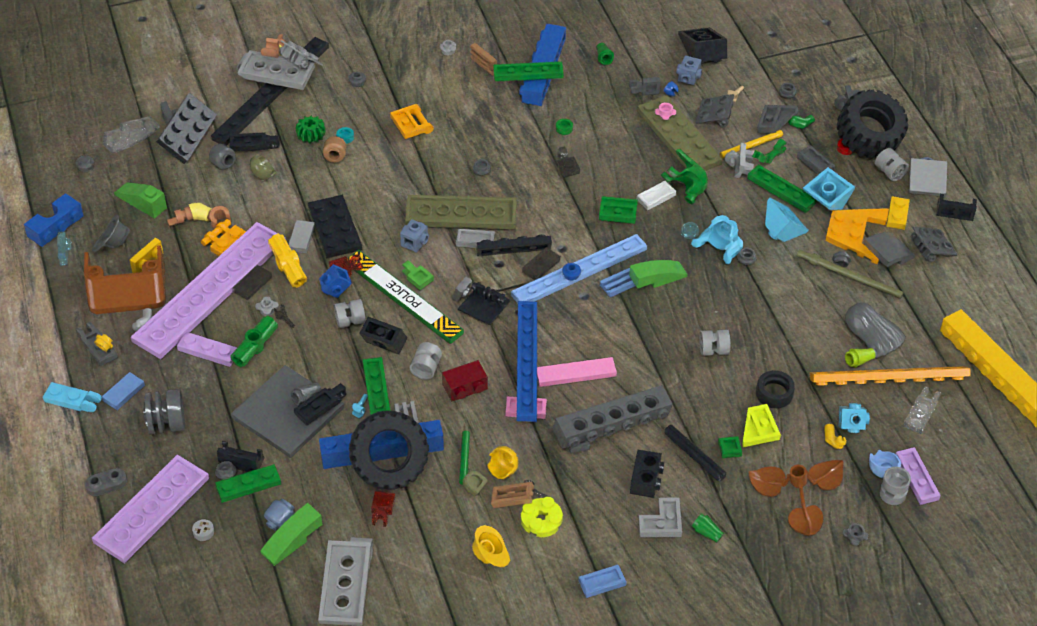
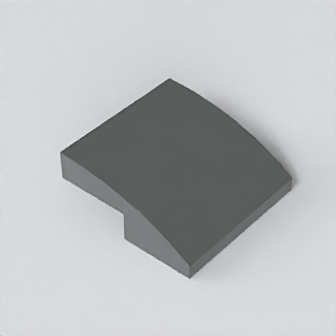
M883 232L864 239V245L886 267L897 262L902 265L915 258V254L892 232Z

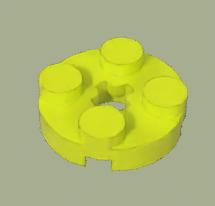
M536 498L532 500V503L523 505L521 524L526 532H532L537 537H548L559 530V526L563 521V513L553 498ZM538 515H545V520L536 517Z

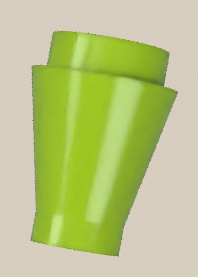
M872 348L850 349L845 354L847 365L854 368L875 359V351Z

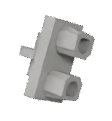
M745 143L740 144L738 152L732 150L725 155V162L732 167L735 166L734 177L740 178L741 174L748 175L754 168V164L751 163L754 151L747 150Z

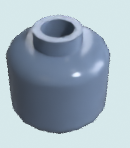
M284 499L280 501L274 500L264 513V517L267 520L266 525L274 531L279 529L295 513L293 511L295 509L294 506Z

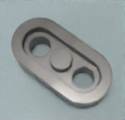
M116 468L91 475L85 481L86 491L91 496H99L122 489L127 483L126 474L122 469Z

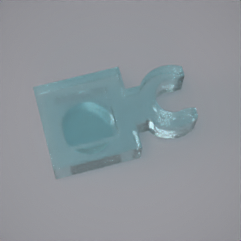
M58 232L60 266L68 265L67 258L68 250H71V240L67 239L65 232Z

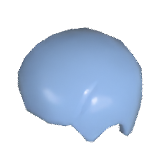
M878 450L875 455L870 453L869 467L873 474L883 478L888 468L901 467V460L892 452Z

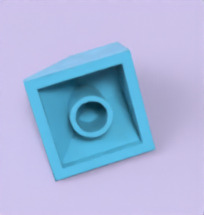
M772 198L767 200L765 226L769 229L768 234L773 239H780L785 242L809 231L788 206Z

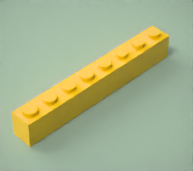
M962 309L943 318L940 329L942 334L1037 428V383Z

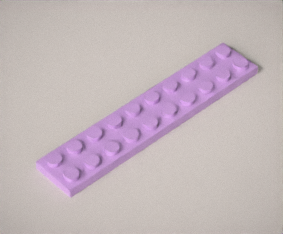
M256 222L131 336V341L159 359H162L179 343L186 332L190 333L274 254L268 244V239L278 233Z

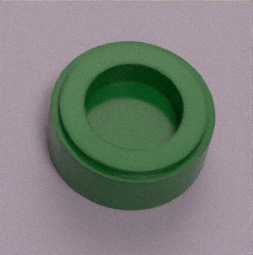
M560 119L556 122L557 133L561 135L572 133L573 122L571 120Z

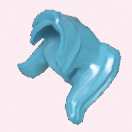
M724 215L715 217L699 238L693 239L691 245L697 248L708 241L717 249L726 250L723 256L726 264H730L732 258L743 248V240L738 236L737 223L729 220Z

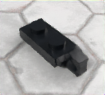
M265 132L231 134L229 147L234 151L276 149L280 147V140L278 135L270 136L266 135Z
M340 383L332 389H322L294 408V414L306 426L342 401L341 399L347 395L346 387Z

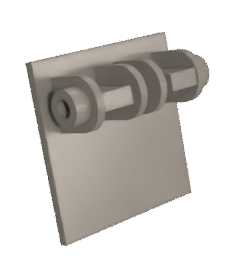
M281 40L284 46L279 49L280 55L300 68H306L309 59L323 66L318 61L319 58L307 52L303 47L296 45L290 40L288 43Z

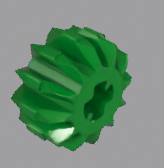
M312 115L298 119L295 127L298 139L302 140L303 143L309 142V144L323 140L326 132L323 120L319 119L318 116L312 117Z

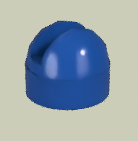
M671 81L666 85L663 92L668 96H675L674 92L678 93L679 88Z

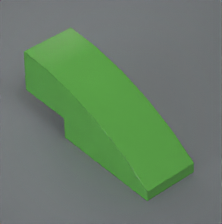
M672 260L641 262L631 265L629 276L637 289L652 284L653 288L686 278L688 275L680 262Z
M309 503L305 504L273 534L261 549V554L275 566L306 543V537L323 525L321 514Z

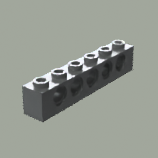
M660 385L555 418L552 430L562 449L575 447L585 442V440L591 442L604 435L610 436L620 430H629L635 425H644L657 418L663 419L669 415L673 403L663 386Z

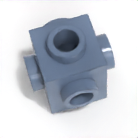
M685 56L682 63L677 66L676 74H679L678 81L695 85L696 80L700 79L702 74L701 59Z
M413 219L402 228L400 233L401 246L416 253L429 239L428 226Z

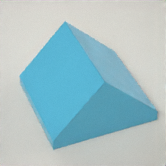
M829 167L803 187L806 193L829 210H842L855 189V186Z

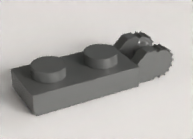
M91 322L86 324L90 332L88 334H85L80 327L75 329L84 346L100 366L118 358L114 348L108 349L105 352L94 343L96 336H102L103 334Z

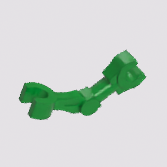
M779 139L770 153L763 154L755 150L752 157L762 163L770 164L776 156L785 152L786 147L784 145L787 142Z

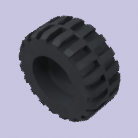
M862 90L853 94L847 100L837 118L836 126L837 130H839V138L843 139L842 143L848 146L851 152L858 153L857 155L860 157L866 156L868 159L877 158L887 148L895 151L905 137L909 126L908 116L904 114L905 109L899 105L900 102L897 99L894 100L890 94H883V91L879 90L877 92L874 90H867L866 92ZM860 117L875 119L882 125L885 132L869 129L863 124Z
M388 410L369 415L357 425L351 435L349 458L353 469L363 481L377 489L395 490L406 487L409 483H413L419 474H422L424 466L428 461L429 445L427 444L426 434L419 423L401 412ZM388 430L401 434L408 445L406 460L399 467L390 470L376 466L369 454L372 439L378 433Z

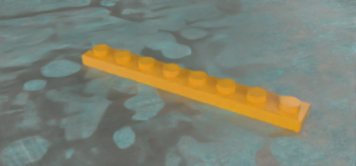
M965 366L810 372V380L816 382V385H828V382L845 385L847 381H855V384H866L867 380H874V383H886V379H894V382H906V379L911 378L916 382L925 381V378H932L933 381H943L944 377H952V380H964V376H970V368Z

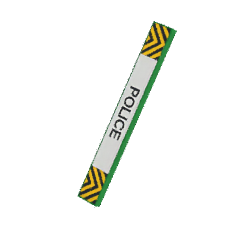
M357 250L345 259L347 266L449 344L464 334V329L360 250Z

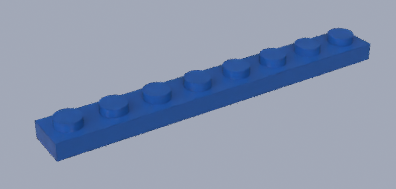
M518 301L516 421L537 422V302Z

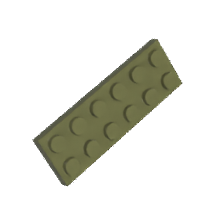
M667 95L637 106V112L685 168H687L686 164L677 155V149H681L705 171L722 165L723 159ZM662 103H670L673 109L676 110V114L670 116L668 120H664L660 115L655 114V110L659 109Z
M408 195L405 225L413 219L428 227L516 229L517 198Z

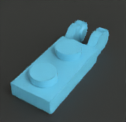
M51 382L43 396V400L46 403L87 412H94L97 406L93 402L99 403L102 399L101 395L96 392H88Z

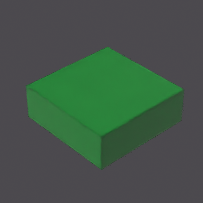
M738 436L718 438L722 459L742 457V448Z

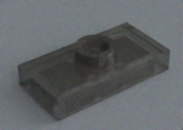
M546 247L522 267V273L533 280H537L560 261L561 256Z
M256 265L233 287V292L249 300L272 278V273Z

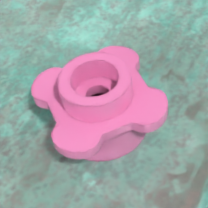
M662 103L659 109L655 110V114L660 115L664 120H668L670 116L676 114V110L673 109L670 103Z

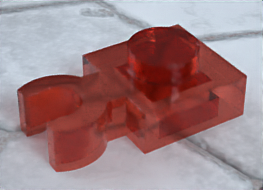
M359 254L352 256L350 260L347 256L329 261L330 267L333 264L347 270L349 276L352 275L351 270L358 271L364 268L362 263L356 264L357 261L362 260Z
M374 492L371 513H374L372 515V525L375 526L376 521L382 519L383 527L387 526V515H392L396 499L395 493Z

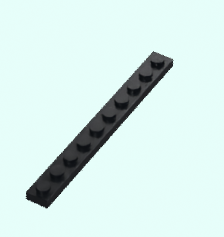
M314 37L304 49L319 58L329 48V43ZM265 83L211 135L212 141L227 146L230 143L231 134H240L288 87Z

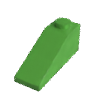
M127 182L114 192L115 196L154 219L167 209L164 193L151 185Z

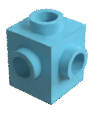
M849 403V407L839 406L838 426L841 429H848V432L859 433L860 429L866 430V424H869L870 419L869 412H866L867 410L858 403Z

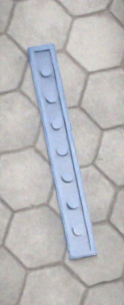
M635 234L574 262L581 268V274L576 280H567L561 268L512 290L511 296L517 304L518 301H537L647 250V245Z

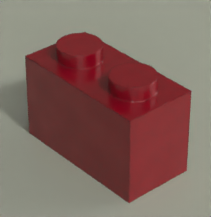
M479 360L442 372V385L452 402L487 390L488 376Z

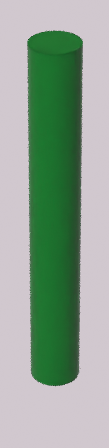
M469 431L462 432L459 483L462 485L463 478L468 474Z

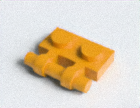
M226 219L223 222H219L213 231L207 232L201 240V244L203 246L209 243L212 244L210 246L211 252L220 256L246 231L237 225L229 229L228 227L231 225V222Z

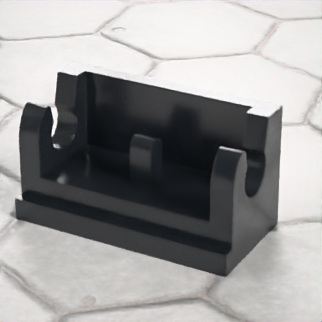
M940 193L936 216L968 221L974 220L977 199L973 198L971 204L943 200L944 194Z
M222 441L223 448H218L217 450L219 463L229 461L236 469L246 472L260 469L265 458L261 449H257V453L228 447V442Z

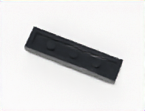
M544 234L529 238L527 236H521L517 239L501 238L496 241L486 239L477 242V256L551 250L552 239L551 236Z

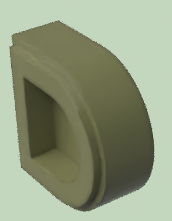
M471 471L463 478V486L475 497L488 480L479 472Z

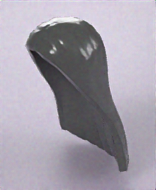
M856 303L845 314L848 328L859 336L868 348L874 349L875 358L896 350L906 339L905 334L896 324L881 316L867 303Z

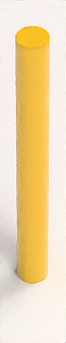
M778 130L776 133H770L746 142V149L748 150L783 136V132ZM740 145L720 152V157L724 159L725 155L732 150L738 152Z

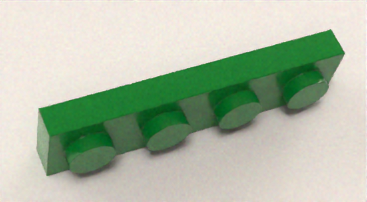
M562 61L493 65L494 81L564 78Z
M759 164L748 173V180L805 213L817 202L816 199L804 190Z
M382 357L363 359L370 415L379 411L390 410Z

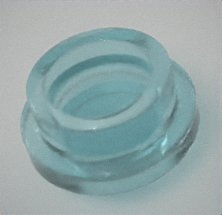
M687 222L681 228V234L687 239H694L699 235V228L697 224Z

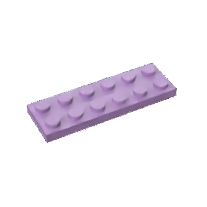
M176 455L92 537L93 543L125 563L209 479L208 473L181 456Z

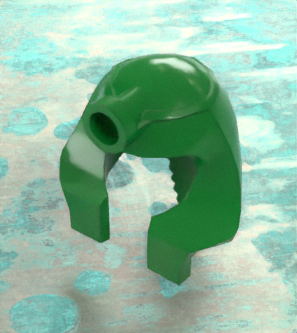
M677 149V155L686 164L687 168L678 172L671 166L667 171L673 177L665 171L661 176L667 183L672 181L684 183L686 186V196L684 198L689 204L693 205L696 197L707 188V173L681 149Z

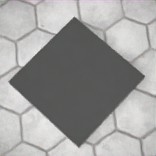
M284 365L231 413V418L291 458L345 407L344 403L340 402L306 426L294 414V408L297 405L292 401L291 391L295 387L313 383Z

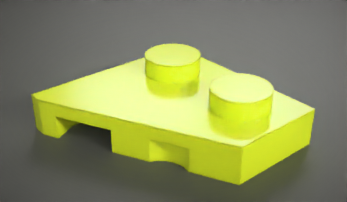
M764 404L748 408L742 446L748 447L780 440L781 434L768 405Z

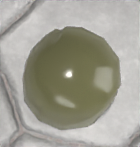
M256 154L250 159L251 172L261 180L270 179L277 172L264 156L260 155L257 157L259 154Z

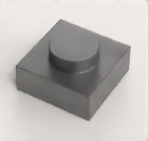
M465 277L455 288L452 299L458 302L462 297L466 298L471 291L469 287L472 280Z

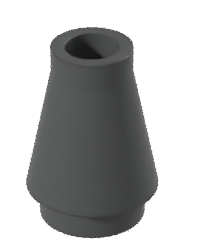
M315 382L295 387L291 391L292 401L295 405L299 406L321 391V386Z

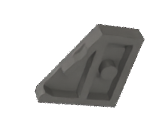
M765 105L757 126L758 133H776L798 113V106Z

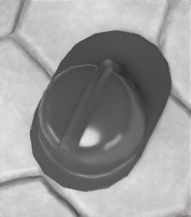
M118 214L110 220L105 231L95 242L92 248L93 252L98 251L102 246L116 248L125 242L130 229L119 221Z

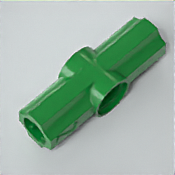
M263 317L254 329H250L245 333V339L230 356L235 365L239 367L246 366L255 354L263 351L264 343L278 328L277 322L272 317Z

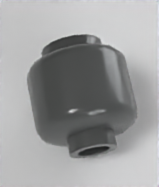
M224 144L213 146L209 153L210 162L220 169L230 168L236 159L234 150Z

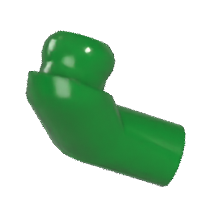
M795 115L788 123L795 128L804 129L814 123L815 118L812 115L805 118Z

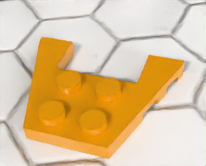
M889 209L832 210L825 241L846 251L850 249L856 252L857 256L861 258L865 256L871 259L872 263L878 264L879 259L862 244L866 222L886 225Z

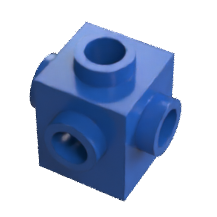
M334 264L319 278L322 291L326 295L336 298L352 284L348 271Z

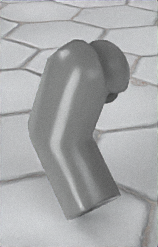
M144 309L143 317L132 324L135 332L152 318L151 309Z

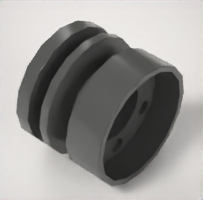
M181 389L167 390L165 400H162L159 391L155 392V401H153L151 392L145 393L143 411L145 424L150 435L156 434V425H158L160 434L164 433L165 424H169L171 432L185 431V415Z

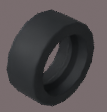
M771 370L759 377L756 396L763 405L767 404L770 408L779 409L786 407L793 399L795 383L787 373ZM779 384L787 392L782 395H773L768 393L764 386Z

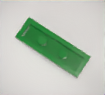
M275 464L215 482L221 503L281 485V479Z

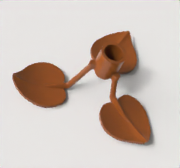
M831 460L816 464L811 467L809 472L803 465L797 464L791 467L787 478L783 470L778 467H764L749 471V479L758 493L768 497L779 495L781 486H787L789 481L794 487L799 488L802 508H795L790 512L788 516L789 525L798 533L812 536L823 525V513L816 505L806 507L803 487L807 484L808 479L812 485L817 484L822 490L837 488L843 480V460Z

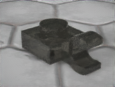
M565 146L558 148L560 154H558L557 166L563 178L580 174V167L575 157H568Z

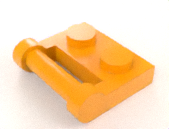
M418 104L390 112L391 119L405 139L422 133L429 134L434 129L432 124L427 122L421 113V108ZM412 115L416 116L421 125L417 124Z

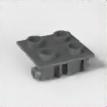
M734 94L702 99L695 123L717 120L720 127H726L732 112Z
M912 227L915 232L911 234V239L927 261L933 262L937 254L957 256L953 245L947 241L940 229Z

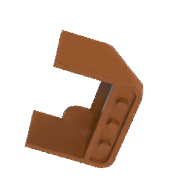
M161 245L157 246V260L145 262L142 266V272L104 276V271L100 266H91L89 253L84 252V277L87 302L91 313L105 314L144 310L146 308L156 309L165 304V263Z

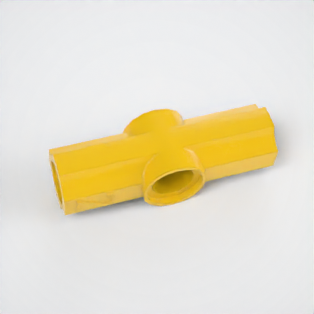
M278 233L268 239V244L275 255L276 264L280 271H284L291 286L298 288L307 282V277L300 266L298 255L295 250H291L283 234L280 235Z

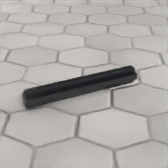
M673 425L665 428V435L717 481L725 479L726 471Z

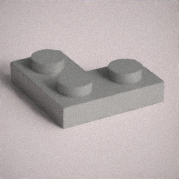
M659 498V515H639L640 537H682L679 498Z

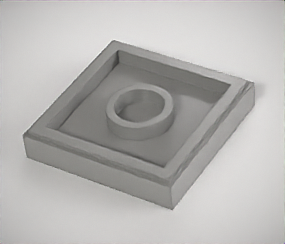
M911 158L909 193L940 196L941 193L945 196L947 161Z

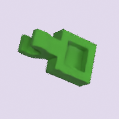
M410 261L402 264L405 268L402 272L407 276V280L417 289L421 290L434 281V276L423 266L420 265L416 268Z

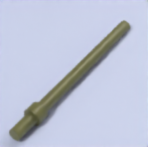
M800 249L797 253L798 257L810 261L812 265H820L901 299L903 296V291L822 259L820 255L810 254Z

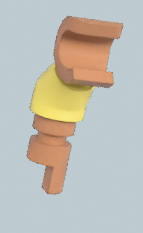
M280 34L277 39L266 38V47L261 49V55L275 58L281 56L279 49L284 46V43L281 42V40L285 41L283 34Z
M202 203L188 204L189 206L185 207L183 211L181 209L174 211L175 217L167 219L169 226L182 223L185 219L211 221V226L214 229L219 219H228L231 222L230 213L226 207L216 206L212 209Z

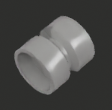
M891 148L883 150L875 159V166L884 172L891 181L900 180L909 169V164Z
M361 299L352 300L349 304L345 302L334 304L338 328L348 327L351 323L354 325L365 323V312ZM346 311L350 312V317L346 316Z
M712 330L700 331L699 344L701 355L710 356L714 352L718 355H729V330H717L715 333Z
M421 343L411 362V373L420 379H431L442 357L441 349L433 343Z
M891 467L885 471L880 488V497L884 502L890 505H899L905 501L911 482L909 472L901 467Z

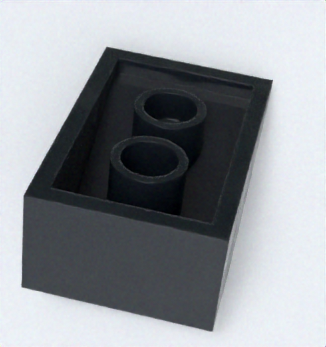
M712 28L678 31L688 56L701 59V64H705L706 61L721 62L722 59H727V38Z

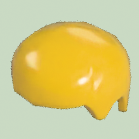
M498 446L489 454L491 460L487 466L491 474L497 479H506L517 470L518 457L511 448Z

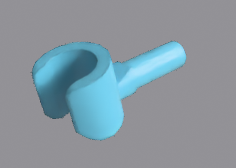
M364 394L358 403L352 405V415L358 418L364 415L365 408L362 406L368 398L367 394Z

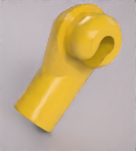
M826 424L824 426L825 441L835 449H842L846 445L845 437L835 436L833 424Z

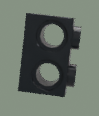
M637 449L630 494L654 498L655 491H660L662 478H658V476L663 474L665 462H661L662 453Z

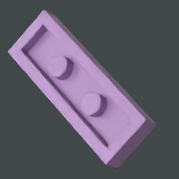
M186 332L177 344L178 351L229 367L233 363L230 356L237 349V347Z
M915 447L897 451L896 455L901 460V468L908 471L911 476L910 487L919 504L938 501L941 495Z

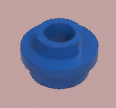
M568 263L563 266L562 273L567 280L573 281L580 276L581 268L575 263Z

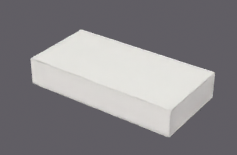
M663 181L638 194L636 200L646 210H649L676 196V190L666 181Z

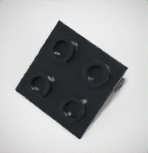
M474 282L471 286L473 291L459 306L458 310L491 325L510 302V299L505 297V294L496 292L495 289H491L489 286L485 288L480 282Z

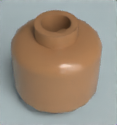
M337 136L329 137L324 142L323 147L325 159L333 163L342 161L347 148L345 141Z

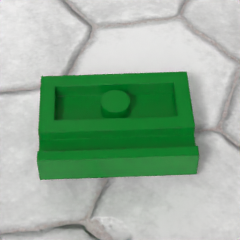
M602 196L599 220L635 224L638 200Z

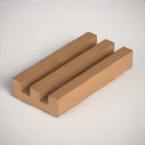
M478 44L470 45L472 49L470 50L472 54L470 56L471 59L488 73L494 75L493 65L497 64V60Z
M532 482L493 487L491 505L493 508L532 503L531 496H533L532 490L534 485Z

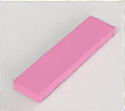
M613 357L537 367L539 387L616 377L617 374Z

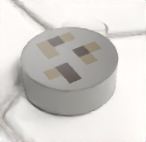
M199 520L192 527L193 535L199 541L209 540L214 535V527L209 520Z

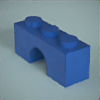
M66 193L52 203L55 214L53 217L45 218L37 214L24 223L27 237L41 247L52 241L53 238L83 217L81 203Z

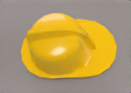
M486 525L477 528L475 540L472 544L474 555L485 564H492L497 567L507 566L510 562V556L499 532Z

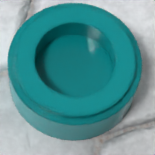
M342 127L337 130L336 136L342 138L348 144L354 140V131L349 127Z

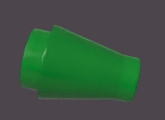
M599 43L596 46L598 61L603 65L611 64L614 59V53L605 43Z
M702 513L692 525L695 532L716 543L724 535V532L717 527L711 518Z

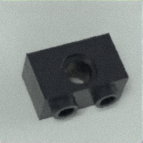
M367 317L359 333L366 343L396 354H400L407 340V336L401 328L371 317Z

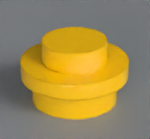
M107 335L96 336L94 343L100 349L107 352L108 349L113 348L111 344L112 339Z

